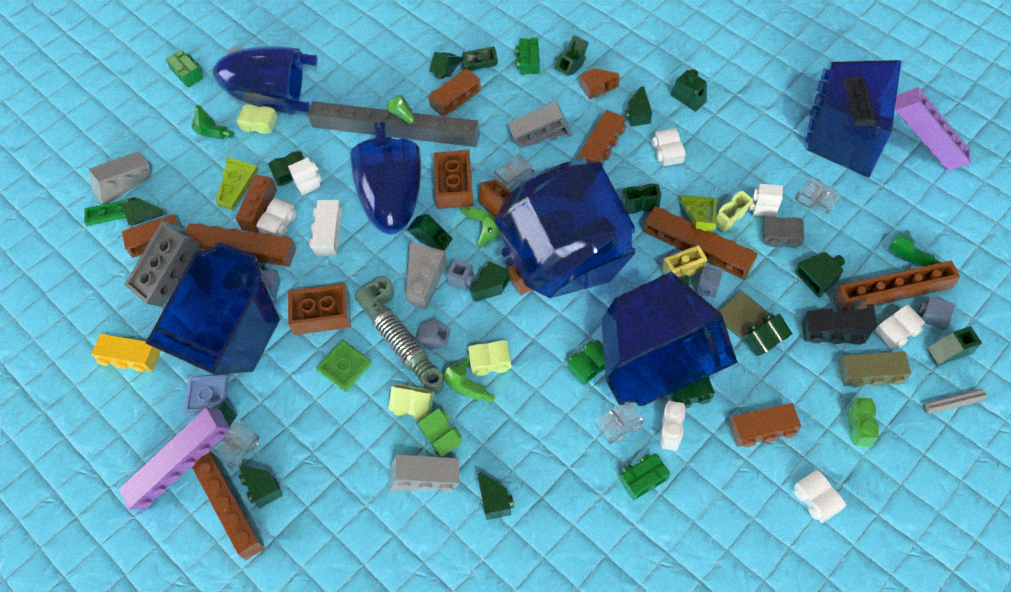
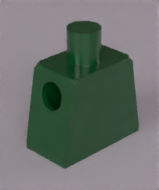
M686 70L677 78L671 96L696 112L707 102V82L698 76L697 70Z
M822 252L799 262L794 273L818 298H821L840 279L843 273L841 266L845 264V260L841 255L832 258L827 252Z

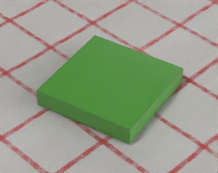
M342 340L316 367V370L344 392H347L370 367L372 362Z

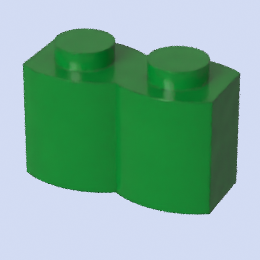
M599 340L590 341L584 346L582 352L574 353L568 359V370L585 385L613 363L614 355Z

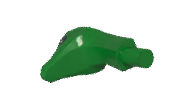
M195 106V115L191 128L197 134L219 139L225 137L232 138L234 136V132L228 130L226 126L215 125L214 120L207 115L202 106Z
M908 230L895 236L888 248L893 255L924 267L942 263L935 259V255L918 249L914 245L915 240L911 237Z

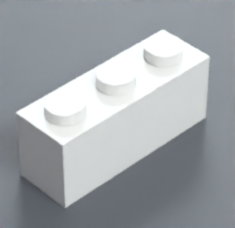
M317 200V207L314 208L315 223H312L313 238H310L309 242L310 249H313L315 256H337L342 219L341 204L339 200Z

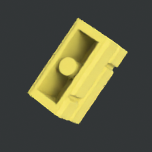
M697 245L664 258L662 270L671 284L677 278L681 279L685 275L692 276L695 273L702 272L703 267L706 266L707 258L700 246Z

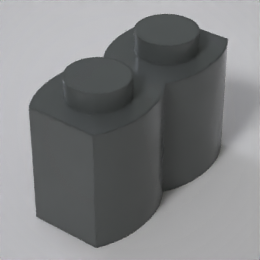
M766 217L764 219L763 244L771 247L785 245L791 248L803 244L805 238L802 218Z

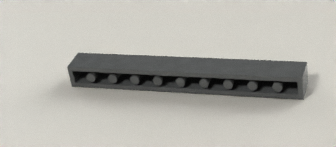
M312 101L307 114L312 128L471 147H477L480 135L478 120L412 113L414 123L409 124L384 109Z

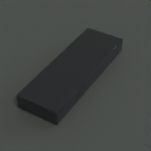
M865 77L845 78L844 86L854 126H873L876 119Z

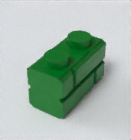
M538 38L519 39V46H516V56H519V58H516V66L520 68V74H539Z
M179 50L174 55L166 58L169 68L186 87H190L195 82L203 79L201 66L198 62L194 63V59L189 53L185 54L183 50Z
M657 453L652 456L646 454L639 459L640 463L632 466V464L627 465L621 470L622 473L619 480L633 501L669 480L670 471L663 464Z

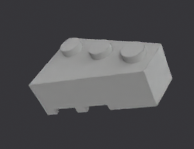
M557 101L509 122L513 139L519 148L541 143L540 140L551 138V141L557 140L558 136H572L567 119Z
M139 151L88 169L93 195L101 205L114 201L151 177L149 163Z
M410 242L406 295L410 305L423 309L428 308L447 265L445 251Z
M396 454L389 468V492L432 490L450 492L455 490L459 484L458 458Z

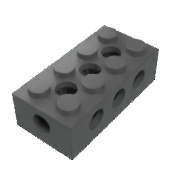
M161 221L124 285L146 304L164 307L201 243L179 226Z

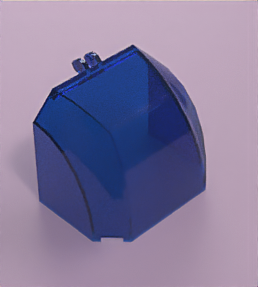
M585 157L549 168L520 184L503 201L495 218V223L507 246L500 253L503 257L511 254V257L505 262L506 265L510 267L515 264L525 286L550 299L611 282L635 255V248L632 247V233H635V226L602 164L599 161L587 160Z

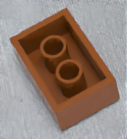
M470 151L435 152V197L438 209L474 206Z
M346 284L289 290L288 325L293 334L298 335L351 328L350 294Z

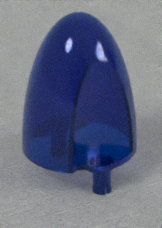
M262 46L245 48L220 58L213 68V76L224 91L251 105L270 107L277 112L289 115L295 114L296 111L308 113L310 103L299 101L302 88L303 64L317 66L318 56L303 54L299 48Z
M378 122L374 123L375 138L357 144L350 151L351 170L359 201L368 219L381 232L393 235L401 232L408 225L414 214L421 182V152L419 146L408 139L386 137V124L380 122L379 127Z

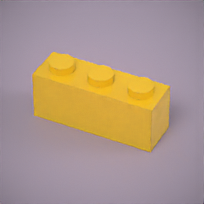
M100 334L91 355L97 360L98 364L103 366L111 364L121 369L128 367L138 372H153L161 351L152 342Z

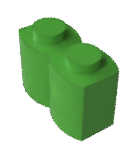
M855 398L848 409L847 416L852 426L850 438L854 446L870 447L879 435V426L874 418L876 406L872 398Z

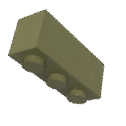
M905 351L844 355L838 364L843 385L853 388L872 384V386H880L884 383L899 385L904 383L912 374Z

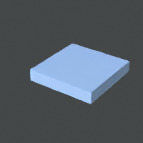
M228 375L190 376L188 378L183 414L185 416H195L206 407L212 408L223 401L226 403L229 386Z

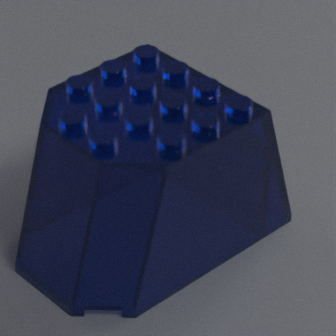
M895 59L829 61L827 68H823L821 79L823 80L818 82L816 91L819 93L816 94L815 105H812L810 111L812 119H809L807 127L810 132H807L805 143H808L807 151L863 176L870 177L892 132L894 106L896 104L902 61ZM865 77L876 119L873 126H854L844 86L845 78Z
M219 242L215 244V247L203 252L197 251L194 253L150 333L146 344L214 375L254 372L280 321V317L272 292L257 258L252 254Z
M672 271L614 298L601 319L606 382L619 405L630 402L637 403L638 406H645L738 363L722 314Z

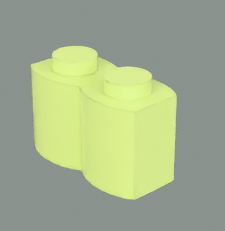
M243 105L236 122L240 129L245 132L257 131L258 133L265 134L272 133L278 116L275 109L270 107Z
M744 191L736 193L729 203L724 204L720 208L716 216V227L722 232L731 229L737 220L745 216L753 199Z
M496 341L468 347L471 370L474 375L485 376L491 371L503 373L512 368L507 341Z
M394 384L391 387L388 410L393 411L398 416L410 414L413 415L414 419L422 420L432 411L434 391L404 384Z

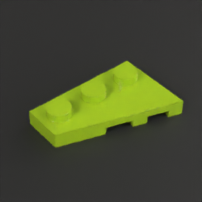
M227 157L226 168L222 174L223 181L219 186L216 199L217 205L234 211L254 176L259 171L258 167Z
M680 195V203L696 229L703 231L716 229L717 198Z

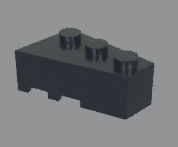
M867 304V308L854 309L853 306H848L847 310L834 312L833 308L807 311L802 320L804 341L815 344L831 342L832 344L852 343L853 345H861L866 343L877 326L874 304Z

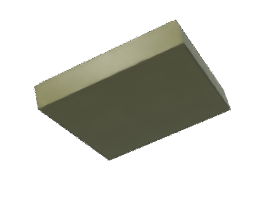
M741 290L715 315V318L746 342L743 335L748 332L747 328L755 323L761 324L763 322L762 318L770 313Z

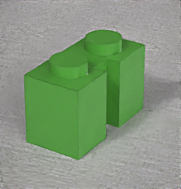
M438 408L416 424L437 455L443 457L462 443L460 440L462 435L456 427H450L448 424L449 416L444 410L440 411Z

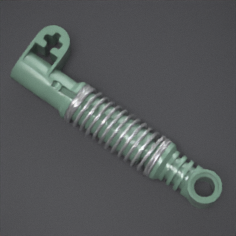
M387 277L375 279L355 294V300L371 318L374 328L380 333L389 347L392 348V351L397 354V357L402 360L404 366L414 372L425 389L433 390L434 395L439 394L444 389L441 371L436 369L428 360L426 351L411 335L391 309L385 307V304L394 297L391 280ZM433 379L438 380L436 383H429Z

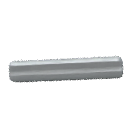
M977 389L926 402L924 408L926 413L932 414L981 402L987 396L983 389Z

